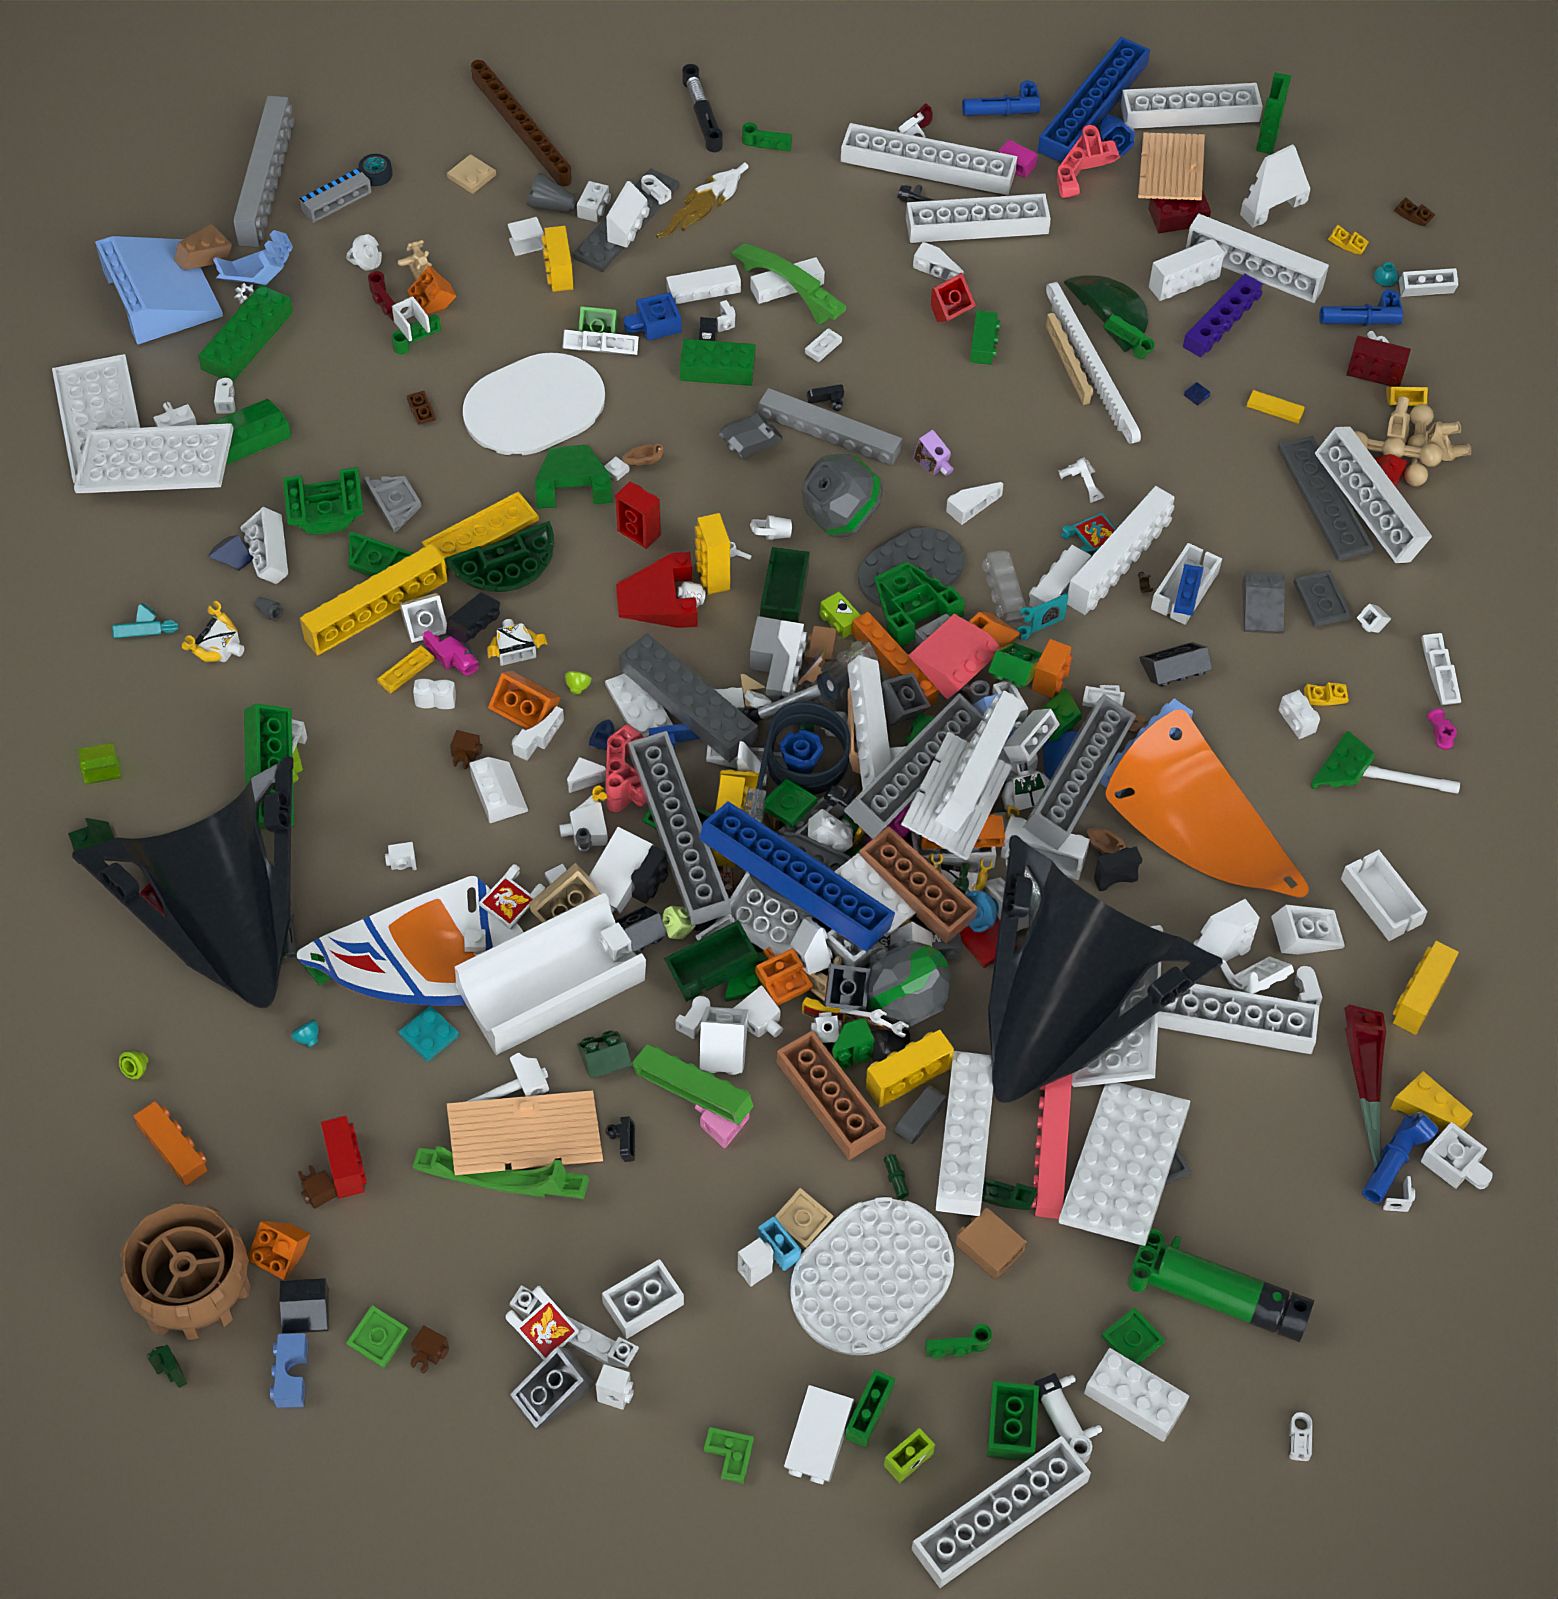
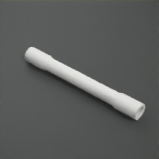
M1371 765L1363 774L1364 777L1397 781L1458 794L1460 789V782L1413 775L1381 769Z

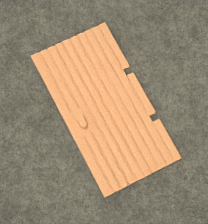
M1144 132L1138 198L1202 200L1205 134H1156Z
M593 1091L447 1103L455 1175L505 1171V1164L511 1163L512 1170L545 1167L555 1159H561L563 1165L603 1161Z

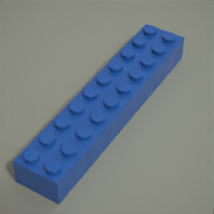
M1120 37L1040 135L1038 152L1063 162L1081 137L1083 128L1087 125H1093L1098 128L1101 120L1110 113L1121 99L1123 90L1129 89L1148 65L1150 49Z
M729 801L703 822L700 834L701 841L867 952L890 930L895 916L894 911Z

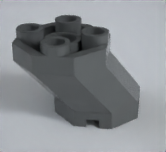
M757 410L751 416L727 423L718 432L723 440L729 442L727 444L729 449L734 453L737 452L742 459L747 458L753 452L777 445L782 440V435L772 424H769L767 422L768 419Z

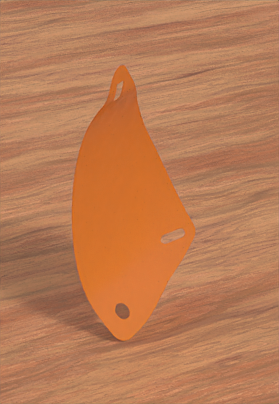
M1181 709L1174 710L1160 718L1139 736L1118 763L1105 792L1107 800L1129 823L1170 855L1213 878L1240 886L1268 889L1295 897H1304L1308 894L1309 888L1303 876L1211 750L1187 712ZM1177 727L1182 731L1180 740L1175 741L1170 738L1169 731L1171 728ZM1126 788H1132L1135 791L1133 795L1118 799L1115 796L1117 791ZM1290 876L1298 885L1291 889L1284 881V878Z

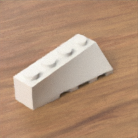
M262 507L240 528L245 533V542L249 543V553L254 557L252 562L257 576L277 584L288 575L282 515Z

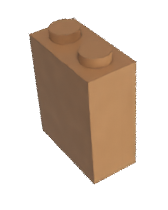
M989 1208L980 1212V1216H973L971 1223L967 1227L963 1226L956 1234V1246L995 1280L1025 1251L1027 1243L1026 1240Z

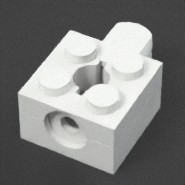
M1453 1122L1429 1146L1421 1160L1425 1166L1455 1189L1464 1179L1480 1190L1488 1187L1493 1175L1489 1169L1479 1163L1487 1148Z

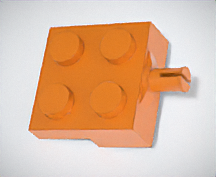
M770 947L763 951L768 960L756 965L755 973L777 1006L812 990L813 985L804 972L803 964L793 948L777 956L774 955Z

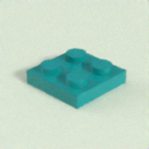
M431 1006L398 1032L399 1036L426 1062H429L459 1037V1032Z

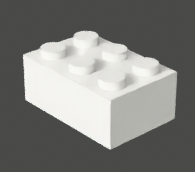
M658 1259L602 1293L603 1305L625 1338L628 1339L683 1306L684 1294L664 1264Z

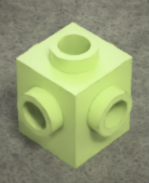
M670 906L664 910L661 916L669 938L684 939L696 926H691L684 907Z

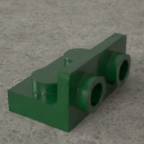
M168 1344L158 1346L151 1353L147 1354V1358L157 1374L165 1372L170 1382L175 1381L179 1388L187 1384L180 1365Z

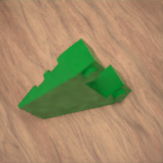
M588 445L550 447L535 479L537 509L556 508L554 488L592 485L593 505L612 503L610 474Z
M904 562L874 577L888 634L900 647L915 640V623L937 612L941 616L946 613L950 617L953 614L959 617L965 616L964 599L953 587L949 585L946 587L935 577L933 579L926 575L925 571L909 562Z

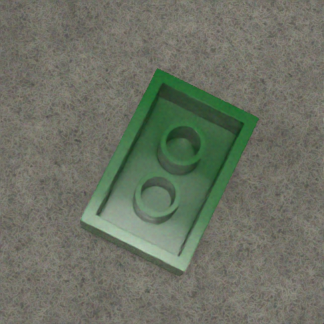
M993 1381L986 1457L1027 1461L1034 1456L1039 1386Z

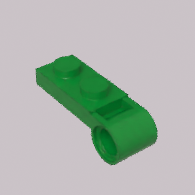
M750 122L742 126V142L744 145L791 151L792 134L758 130L757 125Z
M434 314L428 317L429 333L426 332L419 321L411 323L412 341H409L400 329L392 334L394 352L401 355L406 354L410 350V343L441 331L439 316Z
M1112 314L1103 325L1105 329L1133 345V354L1138 359L1146 358L1155 347L1154 341L1150 337L1143 334L1137 327L1125 322L1119 316Z
M978 1324L972 1329L971 1337L926 1340L925 1356L941 1359L948 1355L964 1357L967 1354H971V1352L985 1351L990 1346L992 1330L985 1324ZM983 1335L986 1337V1340L980 1341L976 1336Z

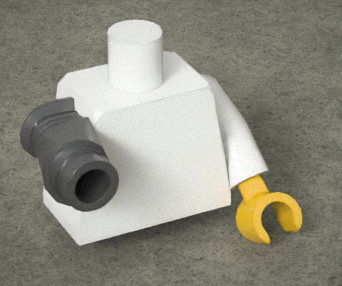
M596 786L593 789V795L570 812L571 823L559 825L561 837L573 835L575 845L583 852L588 851L591 846H606L608 844L601 802L598 801L605 800L607 794L602 792L604 788L601 786Z

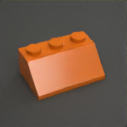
M509 671L501 673L488 709L528 730L543 721L558 706L561 697L516 672Z

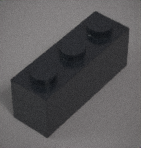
M480 592L448 618L446 634L465 644L471 638L473 639L482 629H486L492 621L497 620L500 615V602Z

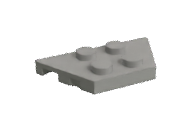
M405 476L381 477V480H370V477H364V483L394 533L421 508V502Z

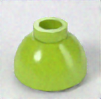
M576 671L565 673V682L572 694L581 695V692L587 689L592 681L591 676Z
M131 1050L120 1055L119 1066L126 1077L136 1080L145 1073L148 1063V1057L145 1053Z

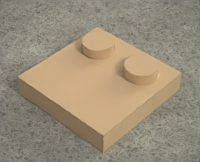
M471 154L447 172L448 179L472 194L496 176L495 169Z
M800 1188L775 1217L792 1239L805 1250L834 1216Z

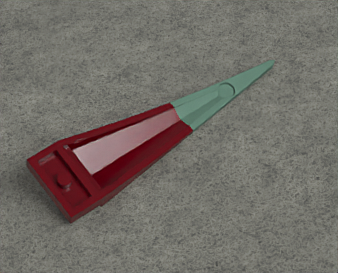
M1349 1004L1344 1008L1347 1023L1345 1033L1374 1167H1376L1381 1159L1380 1096L1386 1026L1382 1012Z

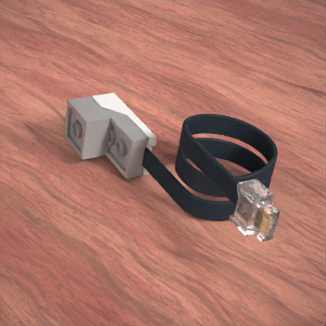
M757 616L750 648V669L769 672L766 697L773 703L795 694V689L798 687L796 684L799 680V670H801L803 663L802 656L806 649L807 632H804V624ZM808 701L790 703L779 709L770 722L756 789L748 788L744 812L760 823L763 822L766 807V791L761 789L767 764L770 777L778 786L785 779H788L813 795L828 791L832 785L836 786L844 777L849 763L850 733L843 718L827 706ZM812 724L822 727L835 735L842 744L844 753L834 766L825 771L813 774L796 773L784 768L775 759L773 751L776 737L788 726Z

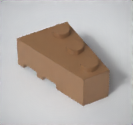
M210 224L178 242L174 261L183 270L214 265L213 259L215 257L224 260L229 259L232 244Z

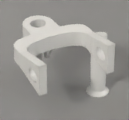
M1085 457L1078 459L1077 463L1068 465V468L1058 470L1061 479L1070 474L1075 476L1081 473V477L1084 478L1088 488L1090 503L1104 498V495L1095 486L1091 476L1095 469Z

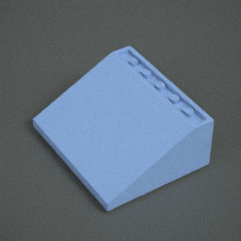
M111 236L95 241L103 273L108 283H114L124 304L131 332L137 345L223 317V312L201 267L183 270L174 261L178 242L183 239Z

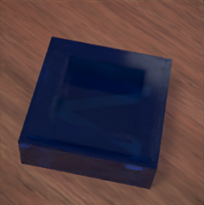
M1196 382L1185 391L1184 396L1198 406L1210 397L1211 392Z

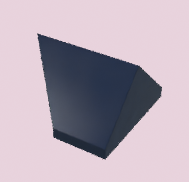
M238 535L225 538L213 547L208 556L236 567L238 571L253 560V557Z

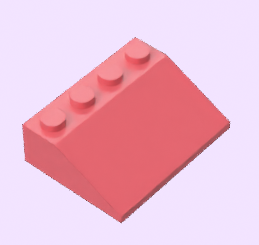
M953 614L908 656L948 700L993 659L996 650L1001 647L990 634Z

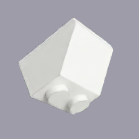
M437 593L399 603L411 643L423 640V633L427 630H430L433 635L437 636L446 634L447 622L440 596Z

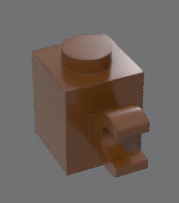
M456 730L450 745L451 756L454 757V767L457 766L458 762L462 761L463 768L467 769L469 761L473 762L476 760L477 755L480 756L483 745L480 744L479 735Z
M309 1165L308 1167L311 1172L309 1175L305 1176L301 1171L298 1172V1175L302 1181L303 1191L301 1195L306 1204L311 1203L315 1209L338 1195L326 1171L323 1170L316 1174L314 1167Z
M423 1325L411 1343L413 1352L417 1354L411 1360V1367L414 1368L417 1363L422 1362L423 1366L420 1370L424 1374L429 1368L428 1361L437 1365L439 1360H443L449 1351L447 1338Z

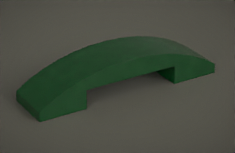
M984 1177L982 1201L1010 1209L1030 1210L1038 1189L1019 1183L1016 1186H1012Z

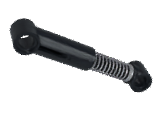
M687 64L682 68L683 85L689 89L693 100L694 111L706 141V149L710 152H718L723 147L722 131L717 125L711 105L706 100L703 92L698 66Z

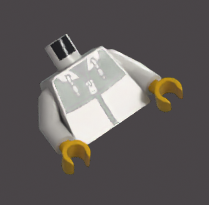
M1028 762L1016 763L1018 774L1009 776L1008 782L1003 789L1001 797L1005 809L1008 810L1005 814L1007 820L1011 817L1010 813L1018 817L1019 810L1036 806L1050 782L1039 771H1029Z

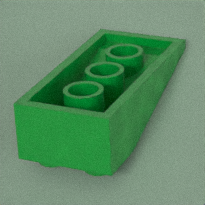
M1011 642L996 650L989 673H992L996 679L1004 680L1005 678L1012 681L1011 684L1014 686H1026L1034 678L1035 667L1042 653Z

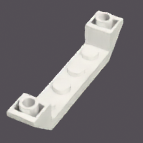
M521 1285L509 1305L526 1319L542 1303L534 1296L533 1291ZM568 1317L580 1332L566 1344L608 1366L628 1368L639 1349L638 1346L621 1337L614 1341Z

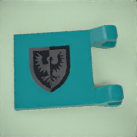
M1067 593L1034 608L1024 607L1020 610V616L1023 614L1028 615L1024 617V621H1031L1030 626H1020L1017 629L1019 633H1025L1021 636L1023 641L1027 640L1032 633L1065 619L1068 602Z

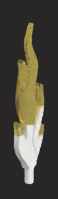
M743 163L737 169L717 173L707 178L706 184L695 188L685 198L684 204L689 205L677 211L673 215L668 228L658 233L656 237L661 238L673 233L685 217L693 214L681 226L682 231H685L687 226L708 215L716 199L722 194L718 199V207H720L735 193L740 175L749 168L747 163Z

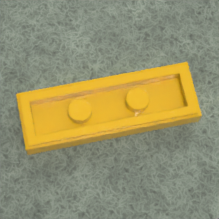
M1255 390L1252 391L1246 406L1299 424L1305 410L1304 406Z
M420 645L378 677L377 683L391 694L435 660L434 656Z

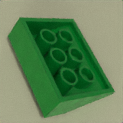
M268 398L204 424H232L234 429L226 465L292 438L288 421L281 410Z

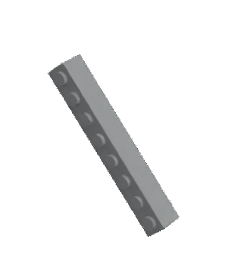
M770 388L767 389L759 402V413L767 419L826 440L832 444L842 446L848 450L858 452L866 457L879 460L882 463L893 465L901 451L902 438Z

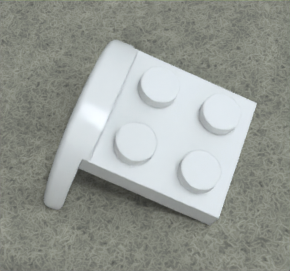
M1270 956L1235 975L1225 960H1223L1221 965L1227 981L1235 991L1251 994L1268 989L1271 984L1276 981L1285 980L1288 975L1294 972L1291 964Z

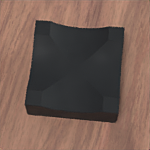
M652 845L646 862L639 869L634 870L631 875V880L635 886L632 892L633 898L646 904L650 898L655 897L660 883L666 881L668 877V861L665 851Z
M1137 846L1132 848L1126 847L1118 852L1105 853L1098 857L1094 880L1099 891L1107 890L1108 887L1118 882L1132 883L1138 881V867L1143 859Z

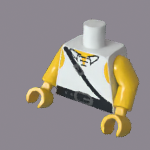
M214 601L213 605L217 610L212 609L211 606L207 610L209 614L216 615L217 617H212L196 640L190 635L186 636L185 641L187 642L182 643V648L184 650L191 649L192 653L204 662H226L231 654L240 657L244 652V646L239 644L238 631L232 621L224 612L221 613V604L218 601Z
M506 619L502 622L503 628L497 629V636L493 637L490 646L487 647L488 658H491V656L499 657L500 666L536 658V647L539 648L540 645H547L548 643L545 634L537 635L530 629H526L524 624L514 625L512 619Z
M938 853L937 862L933 860V854L929 855V862L952 884L956 879L959 880L961 866L940 864L943 861L941 853ZM982 858L979 864L981 871L976 867L969 868L967 875L969 886L965 894L985 889L988 878L987 870L992 867V860H990V865L985 868L982 864L984 858Z

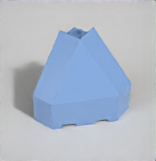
M273 230L269 234L272 241L268 240L264 244L265 250L234 261L215 257L213 260L217 266L216 269L220 273L216 278L232 282L266 285L283 269V264L287 261L289 252L293 248L287 234Z

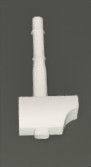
M517 1053L510 1057V1061L518 1079L496 1087L466 1102L497 1099L521 1088L525 1096L543 1095L549 1091L545 1079L549 1076L545 1067L540 1068L536 1058H527Z

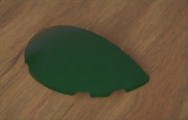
M1078 276L1064 281V284L1084 306L1088 304L1104 323L1114 314L1121 317L1128 324L1137 327L1141 332L1146 331L1148 323L1146 306L1140 296L1124 283L1103 276ZM1105 329L1124 352L1134 347Z
M550 521L516 532L512 538L484 548L477 546L446 557L444 560L448 568L458 578L472 587L495 592L517 590L534 582L548 567L553 555V529Z

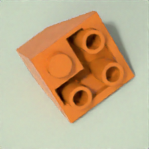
M428 266L407 290L409 296L414 297L426 314L446 309L456 298L451 284L431 266Z
M978 612L968 621L990 634L1000 647L1013 642L1020 635L1017 630L992 612Z
M262 1220L257 1229L248 1259L251 1263L285 1280L304 1254L311 1234L293 1224Z

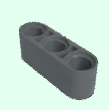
M929 1085L900 1119L894 1132L911 1144H914L945 1106L948 1096Z

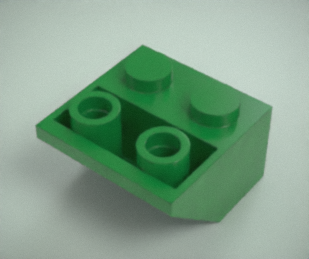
M865 1018L844 1024L832 1049V1057L842 1070L856 1063H865L872 1058L874 1037Z

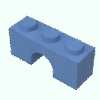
M305 1333L278 1334L277 1342L273 1344V1355L276 1356V1364H272L271 1373L275 1381L274 1386L270 1387V1399L274 1400L276 1408L304 1407L305 1382L303 1377H292L288 1375V1372L296 1364L307 1363L308 1340Z

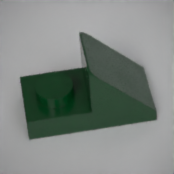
M85 818L87 827L68 833L74 851L90 848L114 839L109 822Z

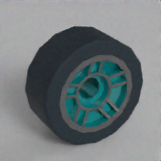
M370 154L360 160L359 169L370 180V186H382L391 180L393 175L392 166L388 157L382 154Z

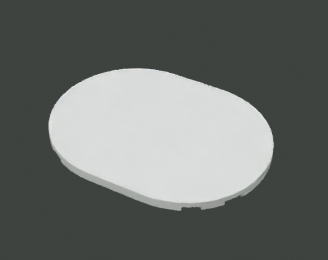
M561 353L536 354L492 372L475 383L464 400L463 420L470 436L484 448L495 450L497 453L504 455L534 454L576 436L592 426L604 408L605 388L598 372L591 365L577 357Z
M881 1197L863 1203L859 1202L849 1207L803 1251L801 1258L794 1267L790 1296L793 1311L798 1322L805 1332L817 1343L832 1351L846 1355H871L895 1346L931 1312L948 1290L954 1268V1254L948 1234L941 1223L930 1212L907 1200L905 1202L892 1199L891 1197Z

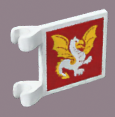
M515 864L509 868L500 881L478 903L479 906L509 929L530 908L529 902L545 889V886L538 884L530 894L513 880L520 873V868Z
M840 1009L841 1013L854 1020L865 1018L869 1027L890 1030L900 1037L906 1036V1034L902 1033V1029L904 1027L908 1028L909 1025L902 1021L892 1025L881 1019L880 1017L882 1015L886 1016L887 1013L880 1009L871 1013Z
M537 1286L533 1290V1294L542 1304L523 1321L513 1310L506 1314V1320L544 1360L557 1346L563 1347L580 1331L553 1302L543 1288Z

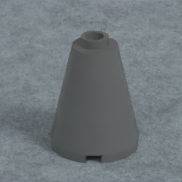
M537 174L531 187V194L529 193L527 205L569 213L571 210L574 211L577 204L575 196L544 174Z

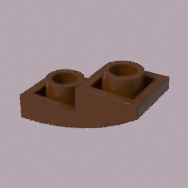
M1406 197L1394 210L1408 221L1421 226H1426L1435 216L1423 204L1418 207Z
M425 391L407 395L409 406L418 425L436 420Z

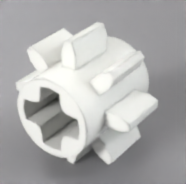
M243 283L241 285L242 289L239 287L235 289L238 294L234 298L239 299V305L244 303L254 292L252 284L246 286ZM243 292L248 293L249 296H243Z

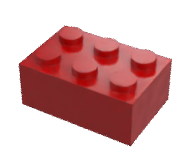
M629 481L615 495L617 531L647 549L661 536L660 499L656 495L645 491L641 486Z
M347 1115L322 1121V1131L338 1198L364 1193L363 1184H366L367 1181L353 1122L348 1123Z

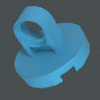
M981 890L965 894L978 907L975 919L966 927L970 926L974 929V932H983L993 927L999 912L997 900Z

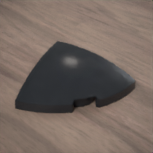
M885 1029L871 1031L874 1037L873 1063L886 1059L894 1051L899 1052L910 1043L909 1030H902V1033L906 1034L905 1037H900L893 1031Z

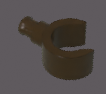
M1139 572L1141 592H1152L1153 588H1150L1149 584L1151 575Z

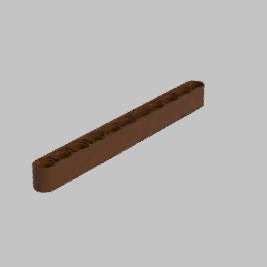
M474 60L471 63L472 79L555 182L560 186L570 185L572 176L571 166L489 66L483 60Z

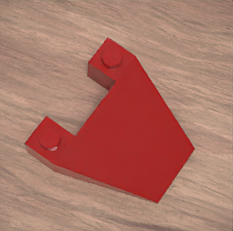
M690 551L670 553L617 583L619 617L675 628L698 627L696 597L676 599L675 582L692 581Z

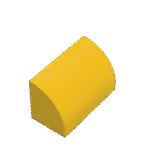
M1386 387L1389 405H1397L1398 398L1401 396L1409 399L1408 406L1427 405L1428 387Z

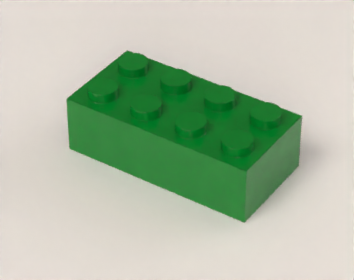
M683 339L680 359V381L752 386L756 344Z

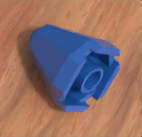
M1114 115L1105 116L1101 120V142L1114 141L1119 155H1124L1134 146L1135 132L1127 123Z
M799 730L798 734H793V732L787 733L780 743V751L790 771L812 774L823 754V746L818 735L806 730Z

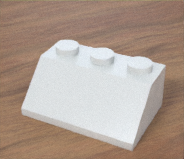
M630 181L626 182L606 216L608 242L623 247H628L630 242L634 241L636 231L640 230L643 219L647 218L649 214L646 197Z
M486 757L469 763L471 777L489 823L528 812L509 762Z

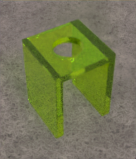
M113 743L78 749L80 771L85 785L121 778L119 758L115 756Z

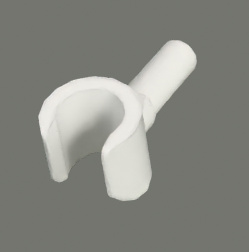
M730 542V557L737 555L749 560L751 559L752 555L737 550L735 543Z

